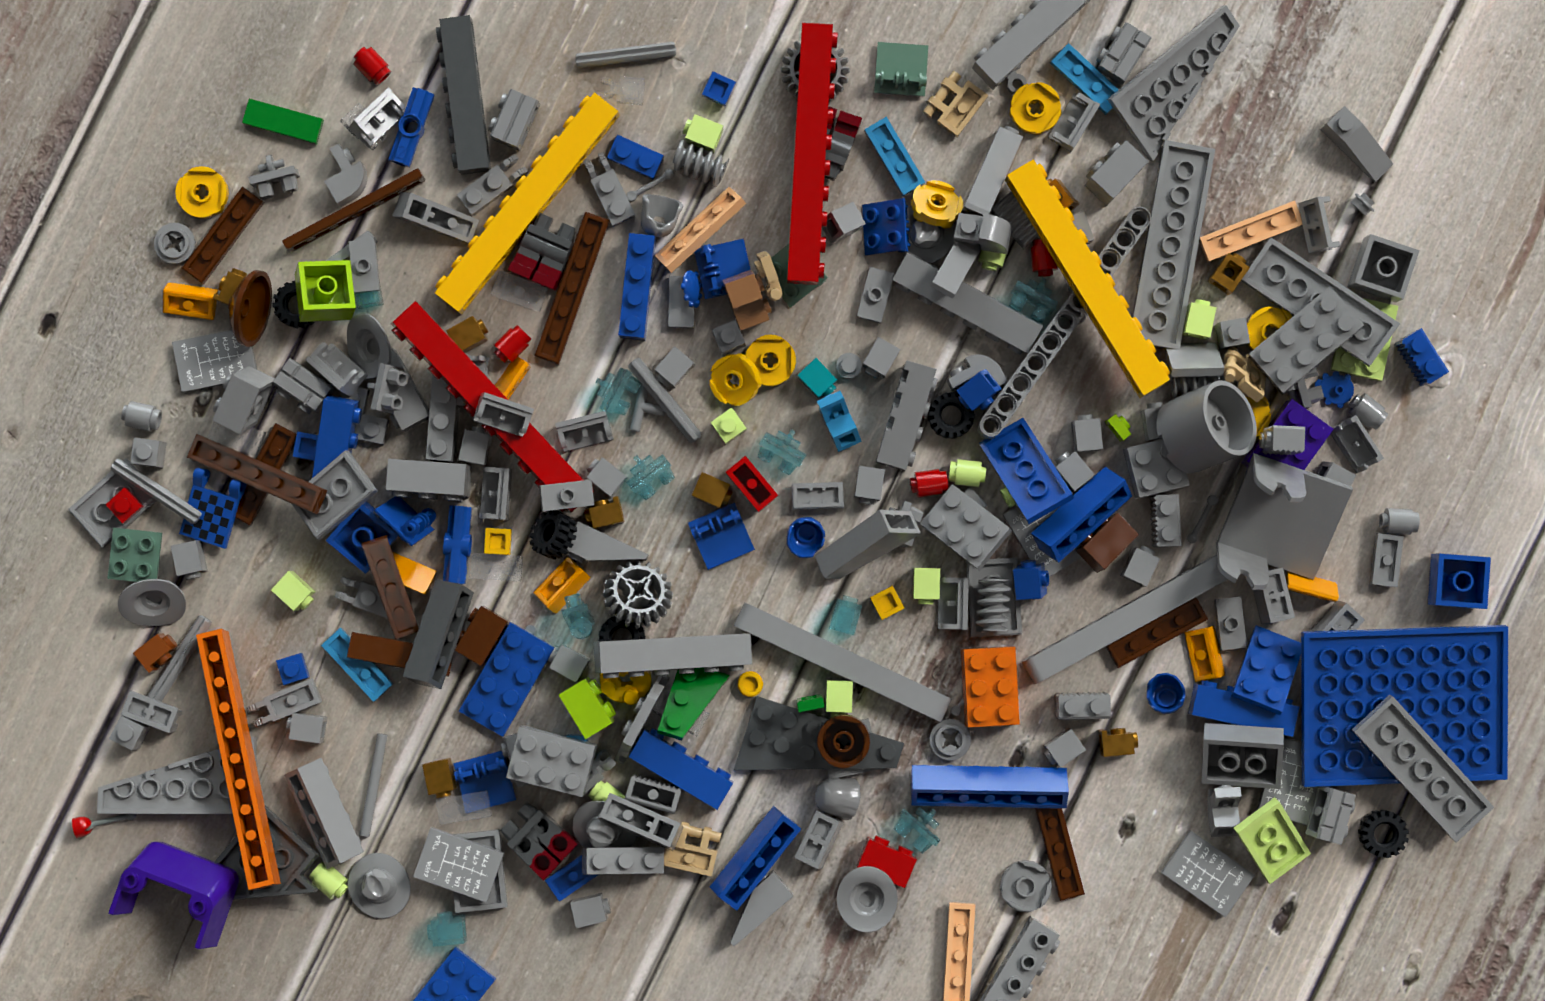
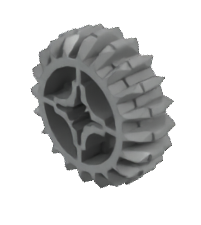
M795 41L796 51L792 48L787 49V53L791 57H783L782 62L789 66L781 67V73L788 74L782 77V82H791L786 87V90L790 92L796 89L793 97L797 99L799 71L794 72V66L800 58L801 44ZM832 48L831 58H836L837 73L831 83L835 84V90L843 92L844 87L840 83H848V78L842 74L850 73V68L843 65H846L849 60L847 57L839 58L844 53L843 48L834 51L835 48Z
M638 560L636 566H633L628 561L625 568L619 565L616 572L612 571L609 574V579L605 581L604 585L606 589L603 590V596L606 598L604 605L605 607H610V615L617 614V622L624 619L626 620V627L632 622L635 623L636 629L640 627V623H643L648 628L651 621L657 624L660 617L666 616V609H670L672 604L670 600L673 597V592L670 591L671 582H665L667 579L666 573L659 575V566L652 570L650 569V562L646 566H641V562ZM650 585L656 590L658 601L653 598V594L649 591ZM618 588L622 590L623 595L627 597L625 604L619 598L617 592ZM643 591L642 596H641V595H639V596H636V595H635V597L633 598V594H634V593L637 594V593H641V592Z

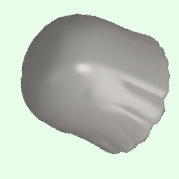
M643 195L642 229L645 233L655 237L669 235L675 228L678 216L683 209V204L676 199L665 196ZM662 217L665 219L666 224L657 222L654 218Z
M830 778L822 781L817 787L815 794L817 807L827 814L838 816L844 820H851L856 815L860 803L861 788L859 782L854 778Z

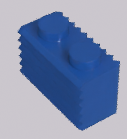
M1422 328L1395 343V347H1398L1397 351H1400L1403 360H1406L1405 364H1409L1408 368L1411 369V373H1414L1413 377H1417L1416 381L1419 382V386L1431 384L1449 372Z

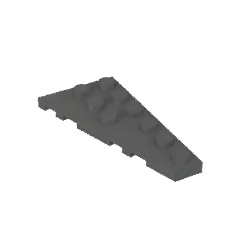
M757 696L734 770L897 768L904 743L869 732L870 746L864 759L852 767L838 768L829 764L822 757L817 744L820 729L829 720L828 718L806 711L799 712L797 708ZM847 734L837 738L842 748H845L847 744H851Z

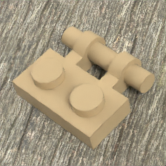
M953 71L948 78L945 77L940 83L942 86L935 96H931L928 99V105L923 110V113L928 117H931L936 110L942 113L937 123L955 137H958L988 98V95L969 80L962 88L956 83L961 78V75ZM951 92L954 95H956V97L953 99L950 105L947 106L943 103V101Z
M767 251L756 254L758 260L754 264L758 275L766 279L765 294L770 300L777 301L782 297V289L770 254Z
M1236 347L1228 348L1224 355L1225 381L1229 383L1234 380L1238 381V388L1246 397H1250L1256 402L1260 401L1265 394L1266 376L1248 357V354L1242 356Z
M682 821L681 825L684 828L674 851L665 848L664 866L712 877L718 850L708 848L709 841L719 843L722 833L712 831V828L709 827L702 829L689 826L690 823ZM691 836L702 839L700 846L685 843L686 837Z

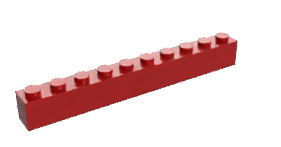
M802 23L787 283L818 285L819 278L824 279L825 263H820V253H825L826 237H821V228L827 227V212L822 210L823 201L828 202L829 186H824V176H830V160H825L826 150H831L832 135H827V125L833 124V109H828L829 99H834L835 84L830 83V73L835 74L836 58H831L832 48H837L838 32H833V24Z
M416 301L390 323L394 327L391 330L401 342L406 340L412 346L409 349L410 352L419 361L424 359L430 365L427 368L428 371L437 380L442 378L448 384L446 390L455 399L460 397L466 405L463 408L472 417H474L481 393L483 392L508 400ZM529 423L526 434L523 437L485 424L481 425L491 437L496 435L501 441L499 446L507 455L513 454L519 460L517 465L525 474L531 473L537 479L534 483L538 488L539 485L583 481L577 472L531 423ZM576 508L559 509V510H560L561 512H563L564 510H566L567 512H573Z

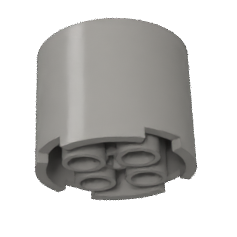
M1215 381L1174 398L1162 405L1157 416V434L1163 437L1168 450L1167 458L1174 466L1186 473L1200 472L1242 456L1253 448L1256 441L1257 427L1252 407L1245 395L1235 385L1227 381Z

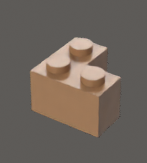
M751 270L722 280L740 330L769 320L768 314L772 311L767 298L762 299L761 292L765 291V288L758 274L754 275Z

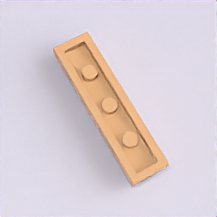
M728 187L654 256L672 273L731 217L738 213L746 204L745 201Z
M1294 200L1202 236L1199 239V243L1208 263L1228 253L1231 254L1302 226L1301 214Z
M949 902L943 1001H970L975 903Z

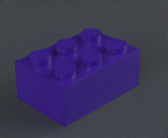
M1287 400L1268 427L1273 425L1305 427L1304 451L1295 455L1264 454L1263 448H1259L1258 439L1241 463L1248 467L1252 455L1255 453L1305 470L1334 429L1295 400Z

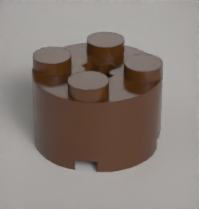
M840 714L824 723L818 734L817 744L822 757L829 764L838 768H849L861 762L867 755L870 746V734L866 725L859 718L853 715ZM843 734H847L848 740H851V744H847L845 748L840 747L841 743L837 741V738H841Z

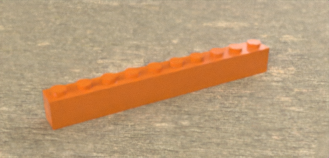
M217 629L197 634L196 637L248 890L278 885L281 882L229 631Z

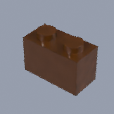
M1117 512L1103 522L1093 534L1091 533L1080 543L1081 546L1076 552L1098 573L1105 570L1139 534Z
M481 606L479 609L474 608L467 620L471 623L466 631L461 630L455 651L480 666L485 665L510 623L509 620L486 606Z

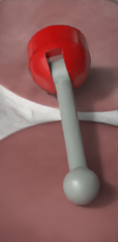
M123 814L93 822L87 817L72 818L73 832L76 838L85 837L91 833L94 826L124 819L134 820L136 814Z

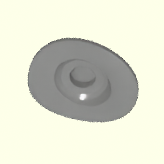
M934 201L933 204L940 206L939 202ZM910 206L907 209L908 219H906L909 220L906 228H910V231L907 232L911 245L908 247V252L928 263L941 259L950 251L955 242L956 221L950 228H942L941 226L919 222L914 218V211ZM901 252V254L905 257L907 252Z
M365 313L353 316L347 327L349 357L368 374L366 378H376L380 363L390 365L391 346L381 324L373 316Z
M147 579L133 583L122 591L118 599V609L121 615L132 623L145 626H163L172 624L183 617L186 609V600L181 589L174 583L163 579Z
M590 801L580 806L576 811L573 819V831L577 841L584 848H630L637 839L638 835L599 817L606 801Z
M372 853L364 856L353 866L348 879L349 894L353 902L361 911L369 916L376 918L392 917L401 912L408 903L411 892L408 874L395 858L387 854Z
M871 866L858 867L849 872L839 885L837 891L838 910L843 920L855 930L873 932L881 929L892 919L897 908L898 897L896 887L892 879L878 868Z

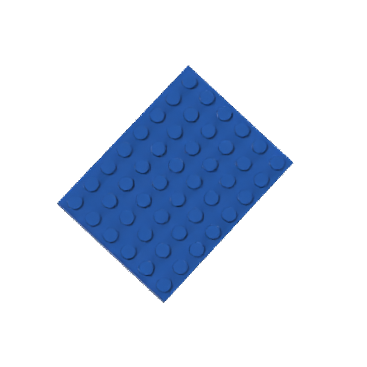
M1488 625L1301 632L1302 786L1401 784L1352 731L1359 722L1389 695L1399 702L1470 781L1508 780V626Z

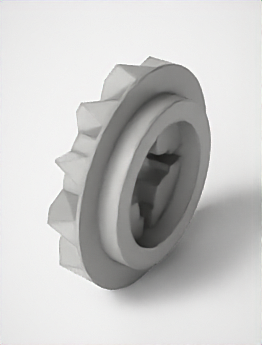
M166 224L155 235V251L165 262L178 264L187 261L194 252L196 241L193 232L183 224ZM169 235L177 240L182 239L179 243L181 252L174 247L168 249L172 244Z
M955 719L942 720V722L934 726L930 734L932 750L938 757L945 760L961 758L966 754L971 744L968 728L962 722ZM958 731L954 739L959 747L957 748L955 745L949 744L942 748L946 741L942 732L951 735Z

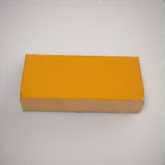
M171 282L167 283L163 289V313L214 320L217 300L213 299L214 294L218 295V290Z
M519 357L513 363H509L495 384L508 400L531 368L529 363Z
M393 552L404 586L422 594H427L437 571Z
M567 556L533 593L548 609L556 614L585 585L590 576L572 558Z
M1287 571L1285 578L1289 591L1330 602L1338 601V587L1335 582L1317 577L1313 580Z
M1209 626L1184 632L1195 682L1225 676L1215 627Z

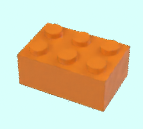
M1014 646L961 649L965 726L1020 725L1016 648Z

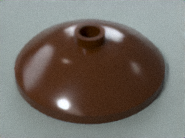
M254 270L246 275L229 300V320L232 332L238 343L242 346H254L262 337L269 320L272 305V285L265 271Z

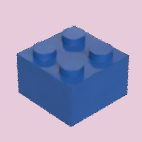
M367 501L343 520L326 539L331 546L365 574L370 571V567L362 543L387 535L391 546L399 537L394 529L381 521L379 515L374 511L375 508Z
M1431 554L1428 605L1487 609L1491 557Z

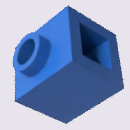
M985 369L967 381L957 392L960 395V402L967 409L970 408L974 411L981 408L983 411L994 402L992 397L1002 388Z
M1036 560L1021 561V565L1013 569L1016 600L1042 599L1047 594V586L1049 585V573L1045 570L1044 563L1036 564Z

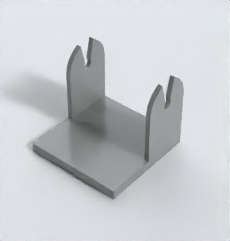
M1253 453L1216 542L1217 563L1220 573L1234 584L1240 574L1245 575L1252 590H1262L1267 587L1269 582L1268 565L1277 568L1283 567V570L1314 580L1351 496L1352 486Z

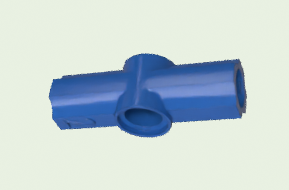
M412 88L404 115L399 120V130L388 159L389 161L404 167H411L419 140L424 135V126L435 96L434 94L420 88ZM410 122L418 124L417 130L414 133H407L405 130Z
M449 506L448 528L443 541V555H445L443 581L458 584L466 583L467 561L472 547V535L470 534L472 507Z

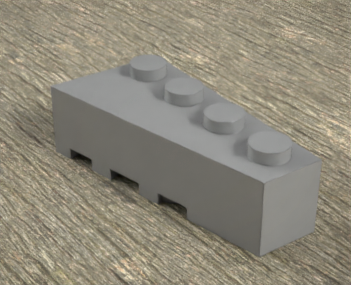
M908 360L905 362L875 463L906 471L907 466H913L916 452H913L912 449L914 443L920 441L923 428L919 426L922 417H927L931 403H928L927 400L929 393H934L938 379L934 378L937 369Z

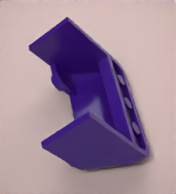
M164 842L149 843L122 873L108 914L132 913L138 894L145 888L149 878L191 895L188 904L189 913L194 919L203 922L194 948L217 947L238 887V874L232 868Z

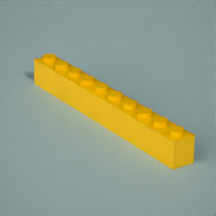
M595 92L591 97L587 95L579 105L580 111L575 117L571 115L563 125L565 130L559 137L555 135L547 145L549 150L543 157L539 155L531 165L533 170L527 177L523 175L515 185L517 190L511 197L507 195L499 205L501 210L495 217L493 215L490 216L483 225V228H485L483 233L479 237L476 235L472 238L467 246L469 250L463 257L460 255L451 266L453 270L448 277L444 275L437 282L435 294L461 315L522 240L529 224H534L539 214L545 211L619 118V111Z
M1033 159L1009 173L1005 178V182L1138 397L1142 398L1170 380L1168 377L1170 371L1163 361L1159 362L1155 356L1156 348L1151 340H1146L1142 335L1141 331L1143 328L1136 317L1132 318L1127 310L1129 305L1122 295L1118 296L1114 290L1115 282L1110 274H1105L1101 269L1100 265L1102 262L1095 251L1091 252L1086 244L1088 239L1081 229L1077 230L1075 227L1073 214L1068 207L1064 208L1059 201L1061 196L1054 185L1050 186L1047 182V173L1040 163L1037 165Z

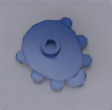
M691 270L687 271L683 276L681 289L684 290V300L689 301V307L694 306V308H698L700 305L699 299L702 298L700 293L702 284L699 283V273Z
M1334 371L1333 376L1324 373L1322 375L1323 380L1318 379L1315 382V387L1321 385L1324 397L1326 398V405L1333 403L1337 404L1338 408H1343L1344 404L1350 401L1354 394L1351 375H1339L1338 371Z

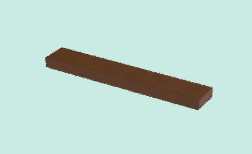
M419 168L287 237L282 242L286 249L293 252L399 196L400 192H406L425 182L426 179Z
M585 212L534 355L535 357L558 365L560 364L610 220Z
M196 434L187 458L315 514H318L328 491L199 434Z

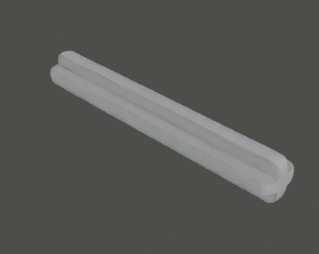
M674 42L577 53L575 59L578 68L667 58L676 56V46Z
M641 358L634 359L628 365V368L690 443L699 439L702 434Z
M116 459L113 462L111 471L190 523L196 524L202 515L199 510L123 460Z
M201 615L197 617L147 697L162 702L198 646L196 635L207 632L212 622L208 618Z

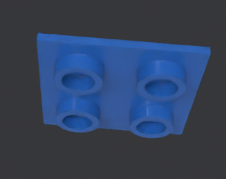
M905 198L862 205L863 220L866 223L863 226L865 256L894 251L908 252V247L911 246L909 235L907 234L910 228H906V224H909V220H906L908 219L907 209L909 206L906 205Z
M744 238L713 246L711 244L704 245L694 252L705 300L727 295L722 280L751 270Z
M394 496L374 510L379 515L381 521L394 529L400 539L410 546H413L435 530L431 526L436 519V513L433 509L426 508L422 512L417 513L401 497Z
M735 503L688 522L708 570L755 550Z
M502 751L454 763V776L460 786L466 813L516 800L513 784L510 779L506 778L508 765Z

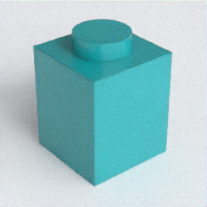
M817 358L797 375V378L818 399L822 395L825 397L833 393L837 388L834 385L837 379Z

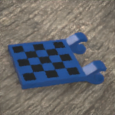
M196 468L193 472V486L188 504L199 510L202 515L196 524H192L183 518L179 534L227 549L239 502L246 490L247 484L239 480H232L229 485L228 496L204 488L211 473L207 469Z

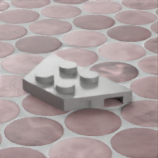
M659 675L647 697L644 698L642 696L634 709V712L638 713L634 721L628 720L621 733L625 738L614 759L616 762L623 765L670 677Z

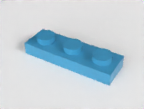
M1068 43L1050 64L1083 95L1100 104L1098 109L1107 115L1113 108L1107 99L1119 89Z
M887 117L864 129L865 134L902 196L912 192L917 186L925 184V180Z
M339 628L321 646L368 697L375 702L394 683L375 663L347 658L351 637L342 628Z

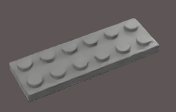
M1273 238L1268 240L1241 280L1293 316L1331 286L1364 324V327L1340 348L1368 367H1370L1400 325L1399 322Z
M1387 696L1352 729L1357 737L1454 842L1457 843L1494 808L1393 696Z

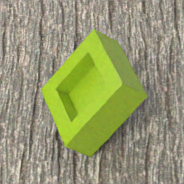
M1114 414L1105 421V424L1120 442L1131 435L1128 430L1131 426L1123 416L1118 417Z

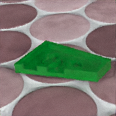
M704 667L694 668L695 673L679 674L678 669L657 733L682 741L708 704L714 699L717 692L727 682L730 675L721 672H704Z

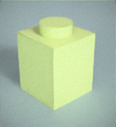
M694 114L692 120H687L683 134L686 135L685 140L687 143H693L694 146L703 147L704 150L715 153L724 129L723 125Z
M1196 299L1195 303H1189L1182 335L1203 340L1209 339L1217 307L1210 306L1211 302Z
M732 407L711 422V425L726 445L747 430Z
M913 568L912 599H918V604H933L934 599H940V568Z
M288 571L271 589L293 611H299L300 608L305 610L314 600L311 596L315 591L294 571Z
M826 680L825 711L831 712V717L846 714V712L852 713L853 681Z

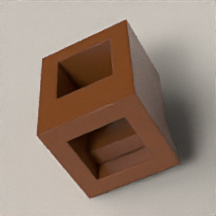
M159 633L133 652V654L148 673H154L159 670L156 666L157 664L162 666L172 658L171 653L176 650L177 643L169 634L165 636L164 633Z

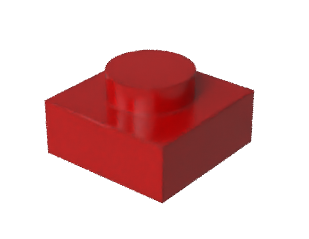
M126 487L105 504L122 524L128 522L144 507Z

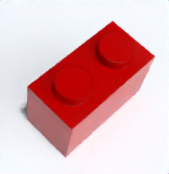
M746 456L726 471L728 477L758 512L778 497L775 490Z
M875 835L874 839L868 837L857 862V868L863 866L878 868L884 871L894 884L905 888L917 861L916 857L912 856L914 851L899 845L898 849L888 845L889 840Z

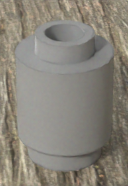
M1366 393L1361 396L1357 394L1348 405L1351 408L1349 414L1352 416L1356 415L1366 427H1372L1375 430L1382 425L1388 416V413L1384 411L1385 408Z
M131 401L129 405L123 407L121 419L125 420V426L146 431L158 430L162 420V410H158L156 406Z
M1386 508L1384 513H1381L1379 516V527L1383 529L1385 534L1411 535L1412 532H1418L1420 524L1419 513L1413 512L1412 509Z

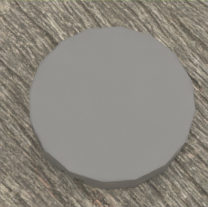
M1021 860L1014 862L1006 868L1001 876L1000 890L1002 897L1010 907L1017 911L1031 912L1046 904L1051 895L1052 884L1049 874L1043 866L1034 861Z

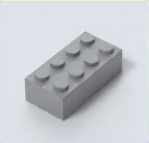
M1329 286L1251 351L1248 357L1280 394L1283 395L1364 327V324Z

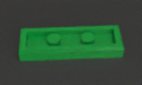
M250 98L242 121L243 124L313 144H318L324 122L319 117Z
M820 694L801 697L796 700L799 712L825 707L823 697Z

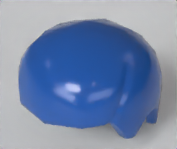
M812 517L798 518L787 529V546L791 553L799 558L814 557L815 553L824 545L825 531L821 523Z
M1169 673L1157 674L1147 684L1146 698L1148 704L1154 711L1161 714L1175 713L1183 706L1185 701L1184 685L1175 675Z

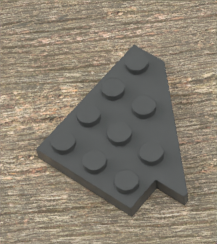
M266 805L265 809L281 884L257 890H248L237 835L215 860L216 863L234 869L238 874L239 883L233 900L316 893L319 890L304 874L320 855Z

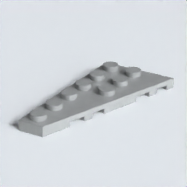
M1226 5L1218 8L1107 99L1149 161L1155 160L1163 142L1171 135L1170 131L1178 119H1181L1201 88L1202 81L1212 71L1213 64L1221 52H1224L1240 27Z
M254 736L251 737L256 761L257 737ZM220 749L205 752L162 768L98 787L97 814H233Z

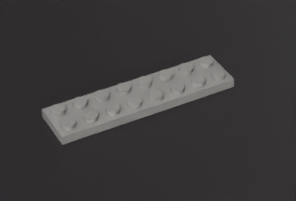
M1168 140L1163 142L1150 214L1151 222L1147 231L1132 318L1136 317L1143 328L1141 331L1142 335L1146 340L1150 339L1155 347L1180 350L1215 149Z

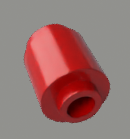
M363 47L354 55L356 60L353 65L370 83L374 82L376 85H379L391 74L388 68L389 65L372 47L368 49Z
M1034 240L1033 247H1031L1032 271L1038 273V277L1053 276V271L1058 270L1057 264L1042 240Z
M516 325L513 329L510 328L494 344L496 348L494 354L504 363L507 360L513 363L529 346L527 343L531 338Z
M934 469L914 472V478H910L911 492L916 493L918 498L942 494L943 491L948 490L946 471Z

